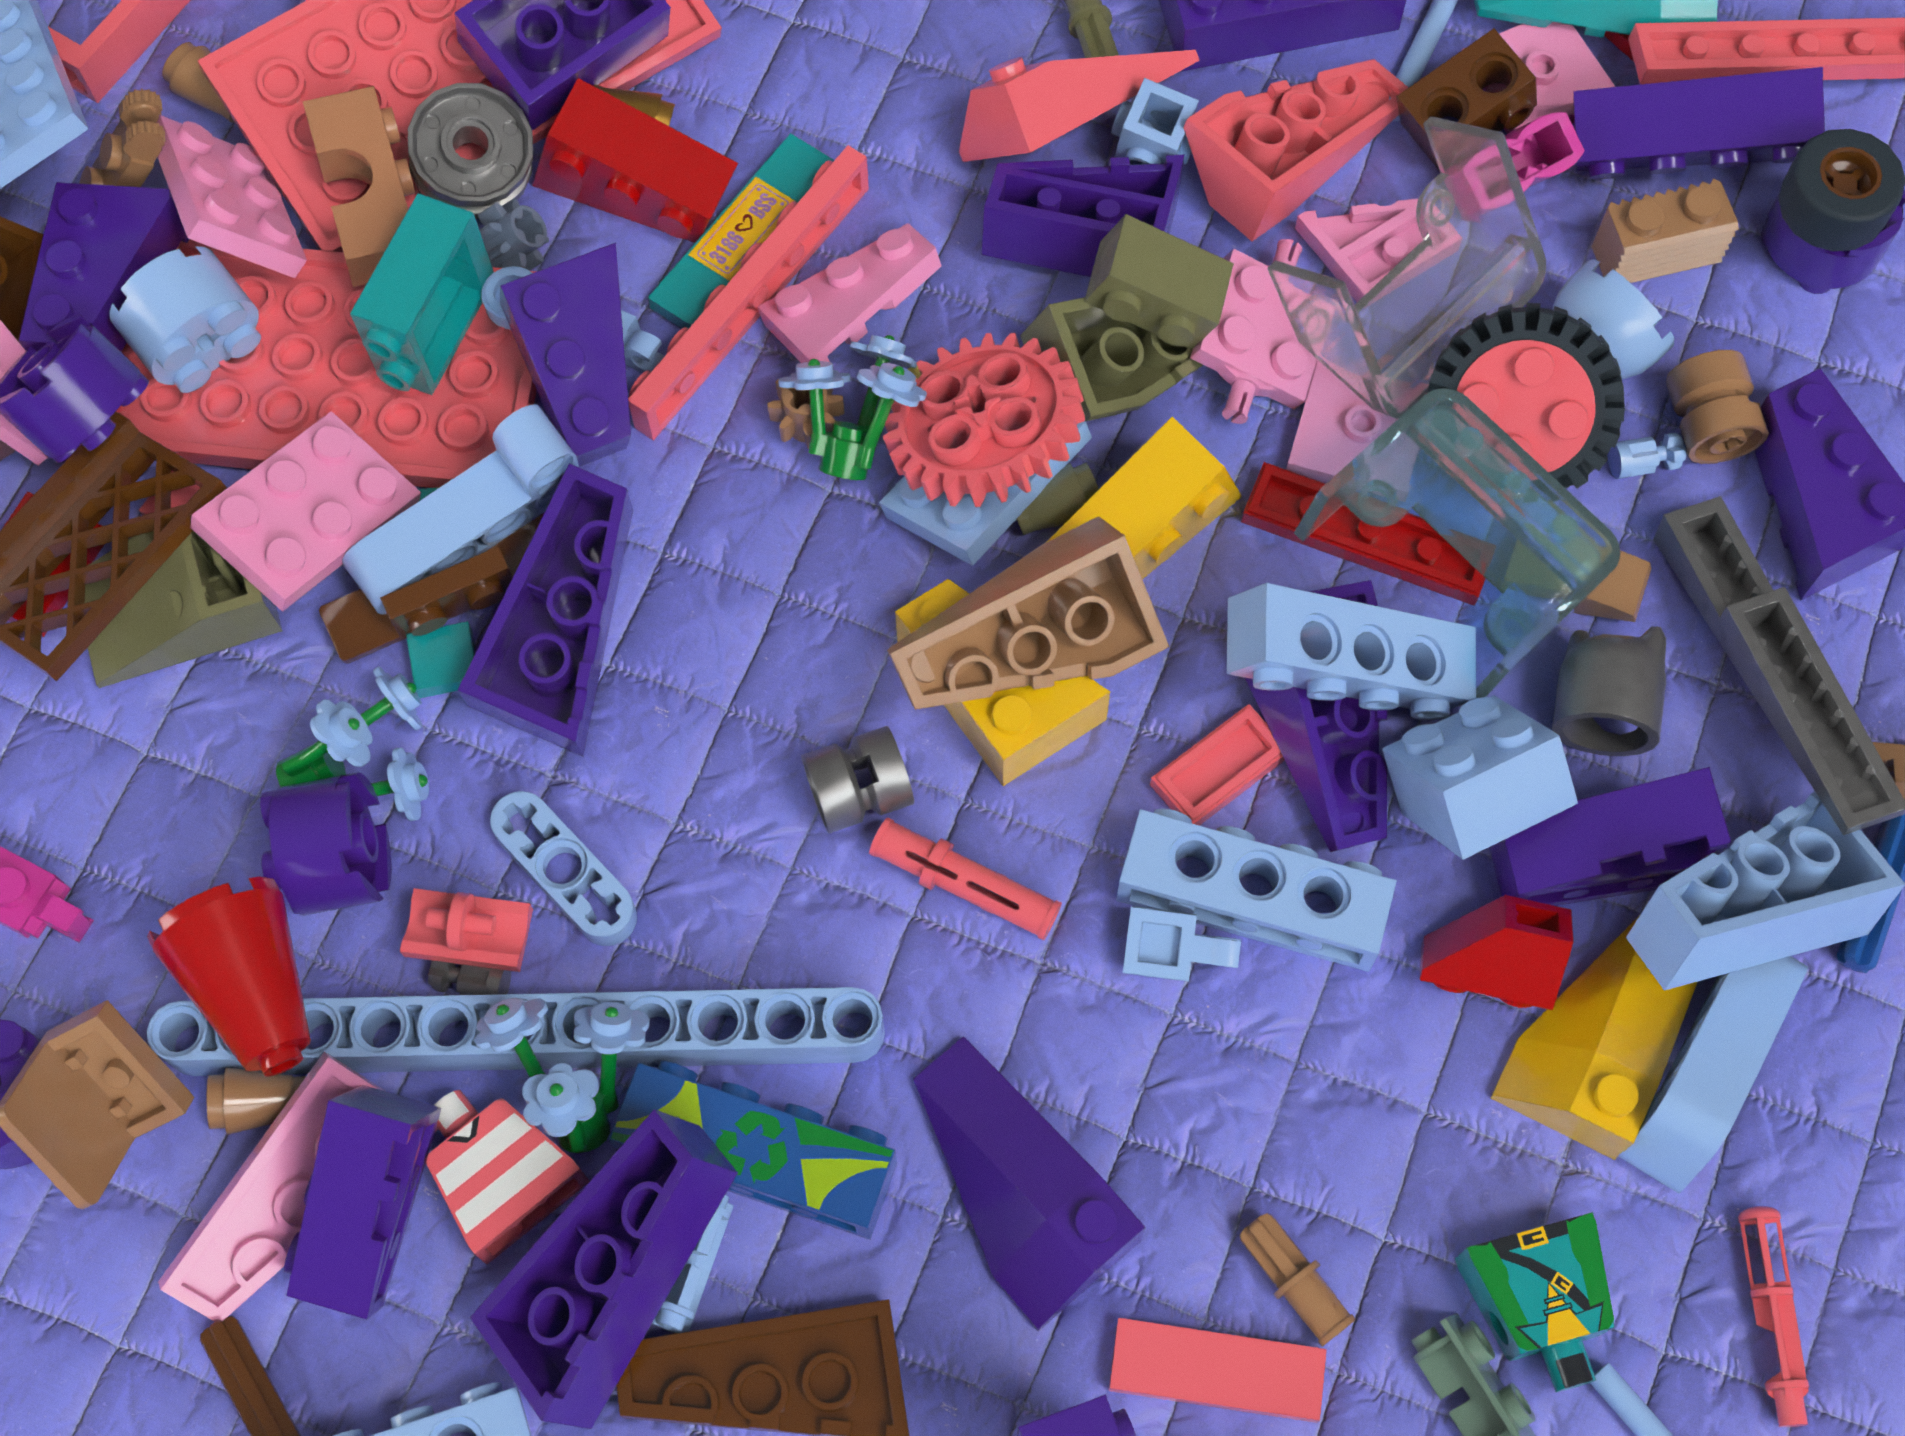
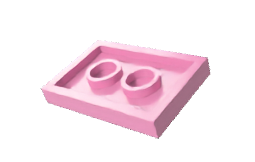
M160 115L156 123L163 126L166 142H164L165 146H162L158 160L187 238L296 278L307 261L296 235V229L292 225L284 206L282 196L252 147L244 143L233 145L213 137L209 131L194 122L185 121L182 124Z
M331 411L193 513L190 528L283 612L343 565L342 559L353 545L419 502L421 492Z

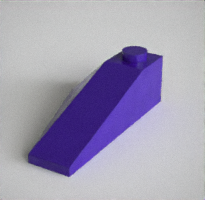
M1371 580L1309 591L1378 606ZM1245 678L1329 851L1334 852L1387 838V764L1385 759L1379 754V722L1387 720V710L1361 708L1359 706V699L1350 697L1339 700L1311 699L1307 697V689L1297 687L1286 690L1257 689L1253 686V679Z

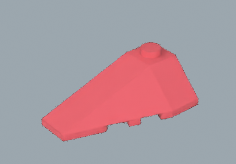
M1196 50L1053 60L1025 65L1023 58L1018 57L996 65L989 70L991 80L970 90L959 148L962 161L968 162L1031 153L1136 96L1144 78L1159 83L1200 61Z

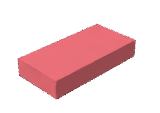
M1248 704L1151 777L1150 786L1171 810L1187 815L1192 820V824L1200 826L1285 760L1267 723Z

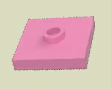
M1552 22L1543 28L1520 24L1499 33L1534 74L1537 86V106L1534 107L1530 116L1522 124L1511 130L1504 128L1506 133L1541 116L1556 112L1567 113L1573 124V91L1616 87L1573 25ZM1493 83L1487 85L1482 90L1489 93H1497L1503 91L1508 86L1501 83Z
M1317 360L1286 470L1325 484L1404 504L1426 427L1427 410H1425L1428 388Z

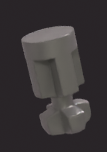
M432 961L428 973V983L433 989L441 992H446L451 982L456 983V990L460 992V995L507 994L511 982V971L470 965H461L460 968L455 967L454 963Z

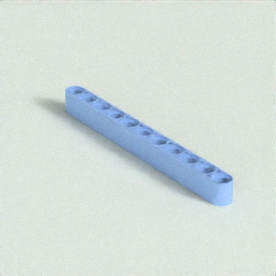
M853 987L303 998L309 1033L319 1025L330 1023L334 1027L333 1034L330 1040L320 1048L308 1049L306 1047L301 1051L303 1060L292 1069L281 1074H308L324 1051L357 1073L525 1069L514 1047L504 1052H495L492 1047L479 1049L474 1042L475 1037L479 1034L476 1028L478 1021L495 1004L510 998L523 999L524 1002L541 998L547 1004V1013L541 1018L542 1027L528 1040L542 1069H551L559 1063H566L571 1068H601L602 1053L595 1051L591 1043L581 1044L573 1042L571 1035L575 1028L574 1014L576 1011L584 1007H595L603 1002H619L628 1006L631 1010L644 1012L649 1018L663 1017L670 1021L668 1032L660 1040L644 1042L637 1047L625 1046L624 1050L617 1053L616 1067H637L638 1063L650 1067H658L660 1061H668L681 1066L856 1063L868 1060L877 1054L883 1045L885 1029L881 1006L874 995L864 989ZM192 1001L168 1003L157 1010L150 1019L147 1029L148 1044L160 1058L182 1074L208 1076L224 1074L226 1067L244 1069ZM850 1013H861L872 1021V1025L861 1037L848 1038L839 1034L836 1030L840 1019ZM793 1014L805 1021L803 1029L794 1038L784 1040L770 1034L771 1025L781 1015ZM717 1016H731L738 1021L734 1033L725 1040L714 1041L703 1036L707 1023ZM455 1021L468 1022L467 1034L462 1041L452 1046H441L439 1044L440 1034L445 1026ZM391 1022L401 1023L400 1034L395 1042L382 1048L373 1046L375 1033L380 1027ZM199 1026V1034L195 1043L184 1051L176 1052L175 1044L178 1036L189 1027Z

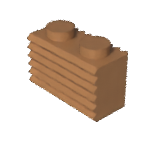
M1713 178L1710 184L1702 181L1699 187L1690 184L1688 189L1679 186L1676 192L1668 189L1665 195L1656 191L1654 197L1645 194L1642 200L1633 197L1631 202L1622 199L1619 205L1611 202L1591 247L1597 261L1600 262L1599 267L1603 277L1613 269L1630 283L1722 262L1725 250L1729 249L1728 244L1732 243L1735 231L1739 230L1738 220L1722 183Z

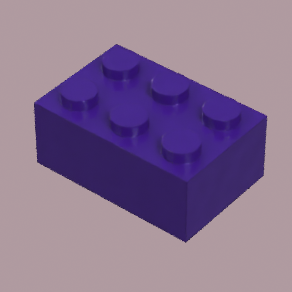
M472 0L454 14L458 43L493 87L504 92L523 110L531 130H534L560 112L578 78L593 86L595 84L598 85L665 39L669 33L671 7L665 0Z

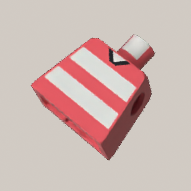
M461 1090L450 1092L434 1104V1106L442 1108L436 1127L446 1140L428 1153L425 1162L467 1245L486 1265L590 1182L572 1158L539 1129L529 1125L524 1116L503 1098L495 1100L480 1113L477 1112Z

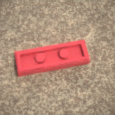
M1118 1318L1109 1391L1317 1423L1320 1421L1327 1349Z

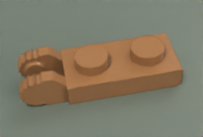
M142 88L141 90L134 89L133 92H128V95H125V99H122L118 106L120 122L112 134L106 133L103 137L97 159L92 167L86 166L84 168L79 184L142 186L153 169L154 162L162 151V146H165L164 142H166L163 126L156 123L159 115H161V111H163L160 95H157L155 91H150V89L143 90Z

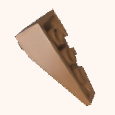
M1098 516L1042 544L887 649V652L907 696L916 710L991 697L995 691L1031 686L1033 689L1054 686V681L1088 676L1091 680L1111 677L1169 648V644L1125 535Z

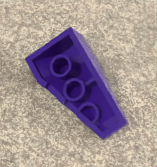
M963 1036L915 1076L913 1082L941 1151L950 1168L960 1193V1198L968 1218L971 1220L993 1279L1036 1330L1039 1331L1140 1243L1146 1227L1099 1173Z

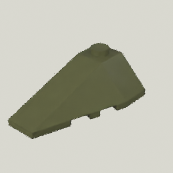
M1085 297L1048 304L1020 335L1023 345L1032 338H1037L1042 352L1054 347L1057 349L1060 362L1069 361L1074 378L1078 380L1084 399L1081 405L1085 414V421L1138 410L1203 366V364L1190 359L1192 350L1184 346L1168 344L1160 339L1157 334L1130 322L1114 320L1106 315L1103 310L1085 303Z

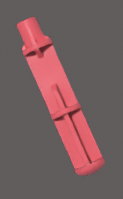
M1751 1207L1742 1211L1738 1216L1751 1289L1750 1297L1753 1301L1756 1326L1774 1333L1780 1368L1778 1374L1766 1381L1765 1390L1768 1396L1775 1400L1779 1427L1806 1426L1808 1421L1804 1396L1809 1392V1382L1806 1378L1793 1300L1794 1293L1790 1282L1780 1222L1781 1215L1778 1210L1772 1207ZM1776 1223L1786 1281L1774 1282L1765 1224ZM1756 1225L1765 1283L1754 1284L1745 1226Z

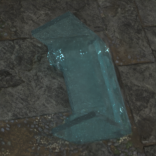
M1447 388L1435 389L1424 395L1318 491L1294 532L1300 540L1304 541L1343 505L1363 522L1378 527L1397 523L1412 509L1418 513L1502 593L1487 610L1483 626L1487 639L1504 658L1476 688V698L1488 697L1610 575L1620 559L1619 543L1609 528L1467 396Z

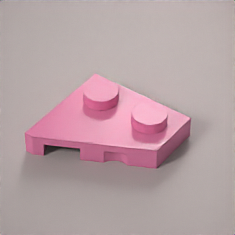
M1426 198L1399 200L1389 206H1380L1375 203L1351 206L1350 213L1347 215L1317 218L1316 210L1305 211L1297 216L1295 226L1296 231L1363 310L1457 253L1462 240Z

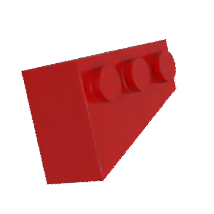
M578 78L547 134L532 186L660 230L673 237L695 243L705 232L738 163Z

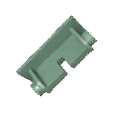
M1456 1313L1440 1321L1448 1335L1442 1338L1434 1326L1411 1340L1418 1352L1413 1358L1418 1363L1440 1400L1461 1387L1468 1394L1470 1400L1449 1412L1463 1436H1536L1529 1424L1536 1420L1530 1405L1513 1383L1504 1387L1489 1363L1490 1360L1495 1358L1494 1350L1474 1321L1471 1320L1464 1324L1459 1314Z

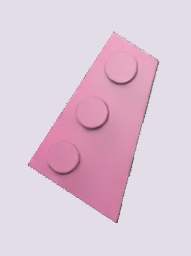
M907 223L898 229H892L883 233L878 240L857 252L834 260L826 269L801 283L782 289L774 298L759 305L757 308L765 327L801 363L809 362L811 359L830 362L828 355L844 341L847 344L858 342L868 333L865 322L880 309H895L942 266L936 247Z

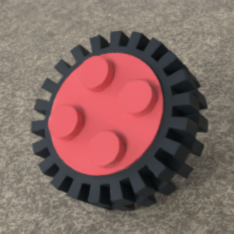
M1526 303V307L1513 308V304L1499 307L1497 312L1487 315L1485 312L1473 319L1472 324L1465 329L1461 328L1452 337L1446 349L1443 348L1429 381L1425 410H1427L1426 426L1428 435L1432 436L1435 442L1434 451L1440 461L1446 460L1450 465L1449 473L1458 481L1463 477L1471 483L1470 490L1481 496L1484 490L1496 494L1495 501L1509 503V498L1514 497L1523 498V504L1537 503V497L1549 495L1550 500L1564 496V489L1572 485L1578 489L1588 482V475L1594 469L1599 471L1608 460V452L1611 447L1615 448L1620 437V426L1624 422L1625 403L1624 386L1617 359L1610 352V347L1602 335H1596L1591 330V325L1581 317L1576 320L1568 315L1567 310L1554 306L1553 310L1540 308L1541 303Z

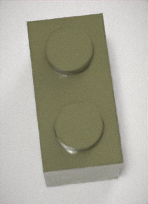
M1125 214L1100 241L1084 302L1103 310L1106 315L1114 320L1130 322L1157 334L1160 339L1168 344L1184 346L1192 350L1219 325L1234 263Z

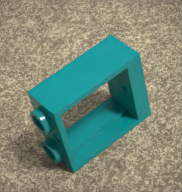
M418 193L350 313L378 378L394 389L409 391L410 388L433 395L483 303V285L494 271L473 212Z

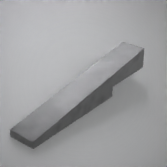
M1719 496L1664 514L1653 540L1842 834L1846 835L1904 815L1905 800L1788 591L1785 587L1773 590L1722 497Z

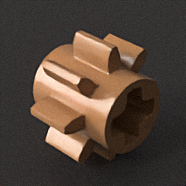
M777 379L775 384L777 396L780 400L767 403L770 421L781 422L779 430L783 442L793 437L800 442H805L809 449L812 435L809 390L779 387V379ZM833 388L823 389L826 432H832L835 422L833 417L845 414L843 396L832 395Z

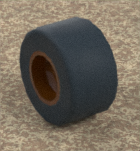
M1854 129L1825 131L1810 138L1802 147L1782 182L1778 198L1782 218L1796 236L1811 246L1829 251L1855 250L1872 242L1882 231L1902 199L1905 186L1902 163L1889 145L1872 134Z

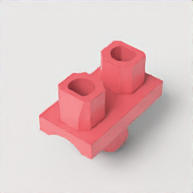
M414 888L411 898L409 922L401 942L400 953L404 957L520 972L533 908L530 903L477 897L471 893L457 892L454 894Z

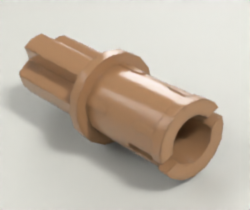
M1269 1213L1261 1215L1243 1229L1239 1235L1240 1241L1278 1288L1274 1296L1277 1300L1282 1296L1285 1297L1303 1322L1307 1324L1318 1338V1343L1322 1347L1356 1320L1352 1314H1349L1316 1271L1321 1266L1317 1260L1312 1263L1308 1261L1273 1215Z

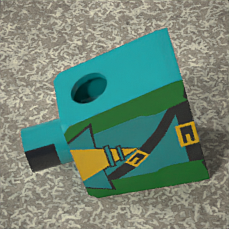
M1593 1212L1470 1246L1455 1258L1459 1272L1504 1356L1509 1361L1542 1353L1555 1393L1596 1381L1583 1341L1600 1336L1614 1328V1315L1597 1224Z

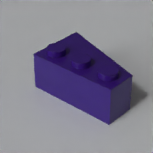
M1185 154L1166 155L1165 164L1130 165L1129 157L1110 158L1109 166L1074 168L1073 160L997 163L984 205L981 255L1091 277L1100 241L1125 214L1166 233H1170L1178 202Z
M56 182L19 337V342L26 351L31 346L38 351L47 343L56 342L47 332L63 320L73 315L81 314L122 352L127 342L110 320L112 303L120 311L127 299L121 288L144 265L160 255L176 250L181 241L188 243L190 240L187 238L169 189Z
M615 242L500 285V305L547 416L576 455L579 467L626 449L631 437Z
M1821 368L1769 393L1761 405L1769 434L1767 440L1754 451L1768 496H1774L1783 525L1779 530L1784 548L1789 547L1799 577L1795 585L1801 601L1905 547V483Z
M1710 767L1579 799L1578 804L1490 846L1489 849L1501 896L1509 895L1558 906L1657 890L1661 884L1712 853L1716 855L1721 854L1730 845L1731 839Z
M366 1085L328 1100L314 1169L305 1192L304 1205L306 1206L301 1229L291 1242L284 1264V1272L291 1274L286 1296L366 1320L384 1306L425 1167V1158L429 1153L438 1123L441 1107Z

